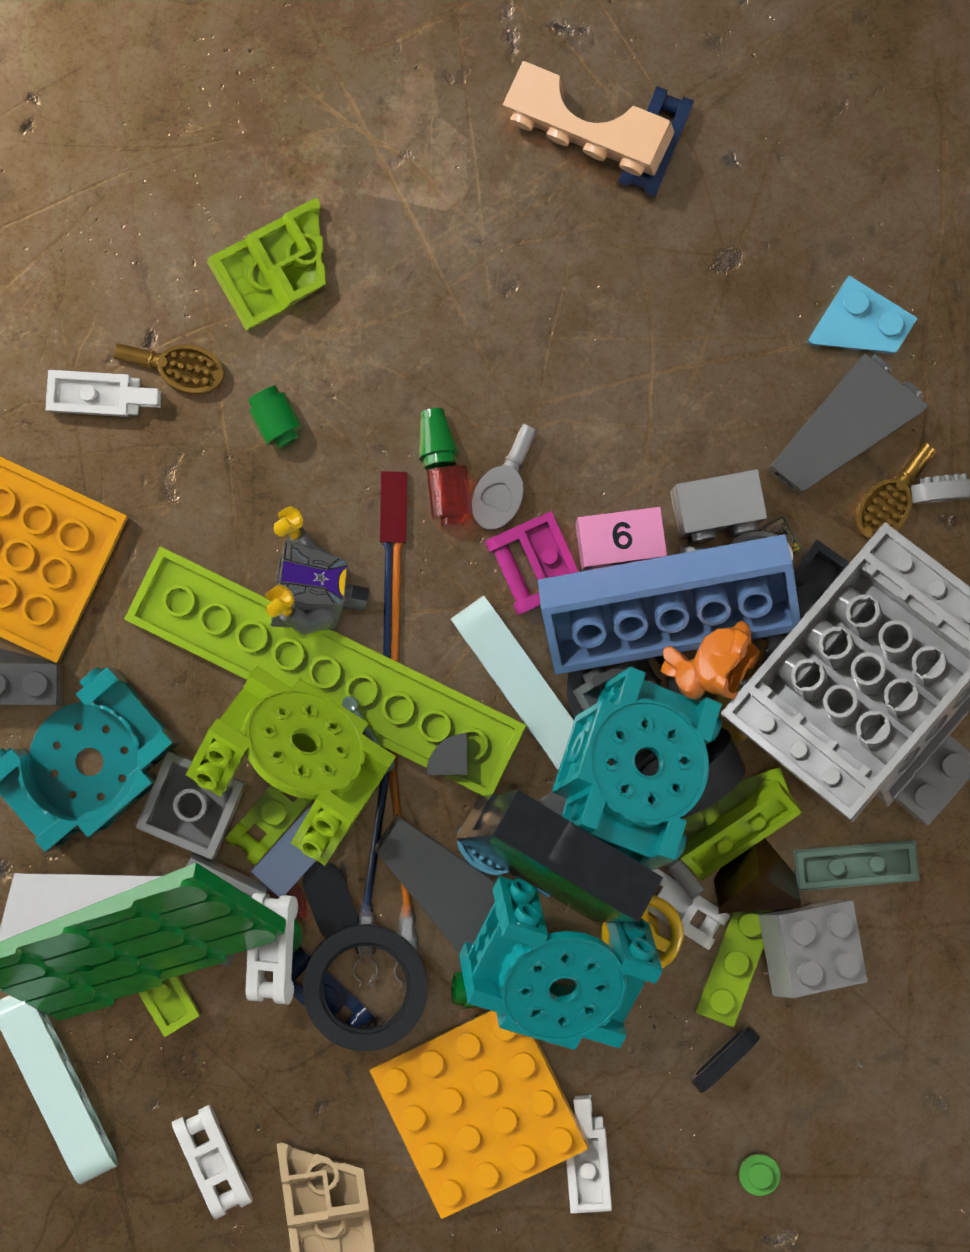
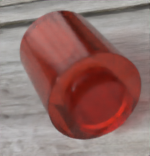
M456 465L426 470L432 520H440L441 527L465 524L464 517L472 515L467 466Z

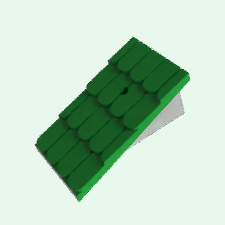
M197 862L164 876L14 873L0 926V991L21 1002L25 1001V1004L61 1021L113 1006L115 999L157 988L162 985L165 979L224 963L229 955L271 944L276 941L277 936L285 933L286 919Z

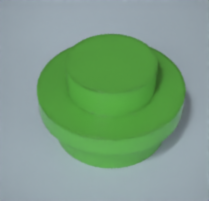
M754 1154L746 1158L741 1164L739 1179L743 1188L750 1194L765 1196L777 1188L780 1182V1169L771 1157L764 1154Z

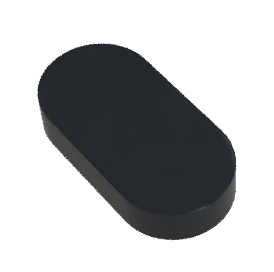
M320 862L312 865L304 875L303 888L321 934L327 938L342 928L358 924V913L341 870L330 862H327L325 866Z
M751 1026L741 1028L697 1069L691 1077V1083L700 1093L708 1090L755 1046L760 1036Z

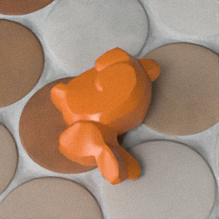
M740 621L734 627L717 629L704 637L693 660H689L672 646L665 647L663 650L665 661L661 672L665 676L676 679V684L681 694L688 699L698 700L705 691L734 699L738 694L736 689L740 685L747 669H752L757 663L760 650L751 641L749 625L746 622Z

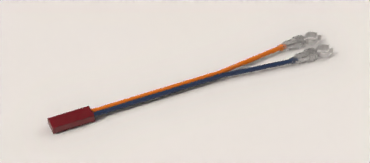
M381 471L380 543H383L385 548L383 655L399 663L401 548L403 543H406L408 473ZM385 747L383 748L396 756L394 760L395 766L392 771L385 774L380 782L364 899L358 916V924L375 925V915L371 900L378 854L374 847L381 837L389 778L394 818L396 815L402 817L397 777L398 754ZM401 883L403 905H401L398 934L403 936L417 952L418 936L416 934L414 905L411 904L410 893ZM370 946L355 947L356 953L360 954L361 957L357 962L362 960V954H370L369 959L375 964L377 969L376 977L378 966L371 959V955L375 954L377 948ZM397 962L396 965H395V968H394V974H395L396 979H397L398 981H400V982H401V985H402L403 982H402V980H400V979L397 977L396 971H395L396 966H397V964H398V962ZM354 965V967H353V974H354L355 978H356L358 981H360V985H361L362 980L359 979V978L356 976V974H355V965ZM375 977L369 981V984H370L371 987H372L371 981L374 980Z

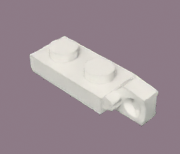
M48 370L45 410L56 413L120 417L138 416L139 407L161 408L162 391H159L157 388H141V379L132 378L128 374Z
M591 1095L575 1096V1118L590 1147L588 1150L566 1160L570 1212L612 1211L606 1126L603 1125V1116L593 1117Z

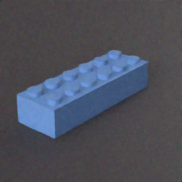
M785 534L538 580L541 611L555 675L662 656L663 650L667 646H672L679 652L699 649L704 637L717 629L734 627L740 621L746 622L749 625L751 639L789 633L801 620L793 563Z

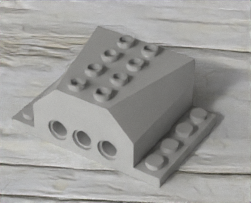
M884 522L743 686L736 697L725 707L721 715L851 822L857 818L875 795L889 807L970 712V586Z

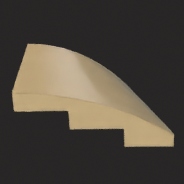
M278 1143L277 1152L291 1252H375L363 1169L347 1163L333 1161L319 1154L302 1151L285 1143Z

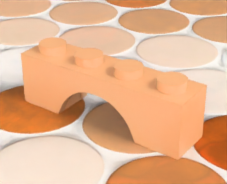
M525 61L522 62L503 103L506 112L511 117L510 122L517 127L527 131H532L533 127L547 132L546 137L560 145L568 146L569 142L582 146L584 147L582 151L586 155L600 161H605L606 157L620 162L619 167L636 176H641L643 172L655 176L675 133L670 120L636 106H632L622 116L609 122L592 123L584 121L567 109L565 86L560 75Z

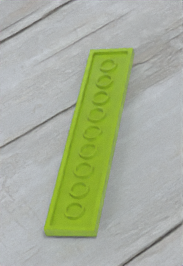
M161 546L159 547L124 620L246 680L256 666H258L291 688L300 678L340 705H342L345 697L353 696L358 700L359 712L364 720L369 723V728L381 746L426 768L431 754L441 742L451 736L467 733L468 775L442 776L483 796L494 794L527 725L331 629H325L304 636L293 628L270 626L271 617L266 609L267 605L271 603L270 600Z

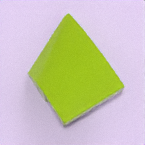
M317 197L286 212L282 218L248 234L243 240L213 254L206 260L246 331L298 303L326 284L325 267L322 263L321 255L323 251V238L320 236L319 226L320 202Z

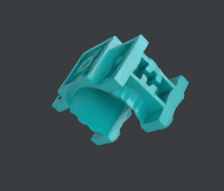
M630 666L604 683L597 703L575 717L552 793L566 798L562 817L650 870H654L675 861L684 851L687 836L683 832L687 821L681 819V817L696 805L706 787L709 772L706 744L713 742L720 731L722 719L718 715L722 703L709 698H705L700 702L688 699L683 695L644 680L646 673ZM617 733L621 735V739L617 737ZM640 749L651 750L658 757L659 769L655 775H643L636 768L635 755ZM683 759L685 761V765L679 762V760ZM608 760H611L613 766H610L609 763L606 762H608ZM673 786L677 788L676 792L673 790ZM621 787H624V788H625V790H626L625 793H622V794H621V792H622ZM648 797L652 799V804L649 803Z
M96 667L79 682L83 688L76 693L81 702L69 704L51 714L37 730L29 752L26 748H9L7 750L2 748L0 750V795L37 837L34 840L44 852L59 849L79 830H82L88 838L100 835L151 791L157 778L151 768L160 762L168 751L174 750L182 743L171 730L165 727L128 684L129 681L119 669L110 667L100 669ZM77 723H80L82 725V729L80 731L76 730ZM106 725L110 727L108 733H105L103 730ZM59 742L61 747L56 749L54 743ZM123 747L128 748L127 754L121 753ZM86 748L98 750L103 757V767L94 776L84 775L77 767L78 755ZM53 770L58 771L57 777L51 776ZM122 774L126 776L125 782H121L119 776ZM72 791L77 793L76 798L72 799L70 796ZM100 793H103L105 795V798L102 801L98 798V795Z
M499 876L492 889L495 902L474 943L465 942L459 953L468 1004L495 1011L499 1028L562 1047L576 1050L581 1039L586 1038L620 1048L627 1036L623 1022L645 982L648 981L656 984L663 971L649 923L642 918L639 923L606 922L609 930V945L597 937L580 932L548 934L537 888L521 879L511 880ZM563 978L576 982L569 986L561 984L551 986L553 982Z

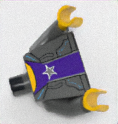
M289 506L278 512L280 520L274 523V532L279 537L287 535L289 537L288 541L284 542L279 559L275 587L265 594L266 599L271 601L266 608L268 615L271 617L270 626L293 628L299 634L306 636L325 629L332 630L336 628L343 608L365 611L369 588L346 583L348 563L345 559L332 555L312 539L307 531L301 527L303 525V517L297 508Z

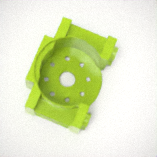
M256 666L237 697L221 718H217L209 728L186 776L193 779L200 787L221 797L227 790L246 755L256 772L273 787L295 797L316 799L293 837L291 844L300 849L306 856L317 860L325 866L358 815L369 802L396 756L363 735L369 724L368 722L300 678L291 688Z

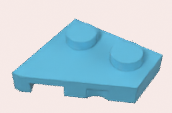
M849 275L806 344L813 347L829 346L843 348V350H869L875 353L895 354L918 318Z

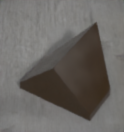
M766 838L721 867L714 879L719 914L801 908L795 873Z

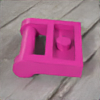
M552 511L484 541L489 553L494 552L516 601L513 607L517 616L537 608L541 604L539 592L532 596L530 595L508 546L509 544L517 540L520 541L537 581L539 579L579 572Z

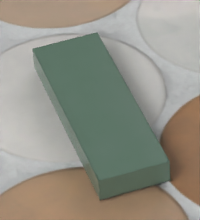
M914 839L792 850L798 891L920 881L917 846Z

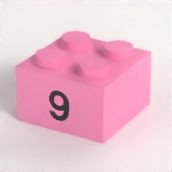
M661 507L578 517L575 522L581 572L667 556Z

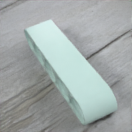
M483 595L452 617L451 621L559 771L574 720Z
M10 995L0 999V1030L76 1182L81 1185L117 1167L118 1160L115 1151L48 1015L25 1004V1001L21 1002Z

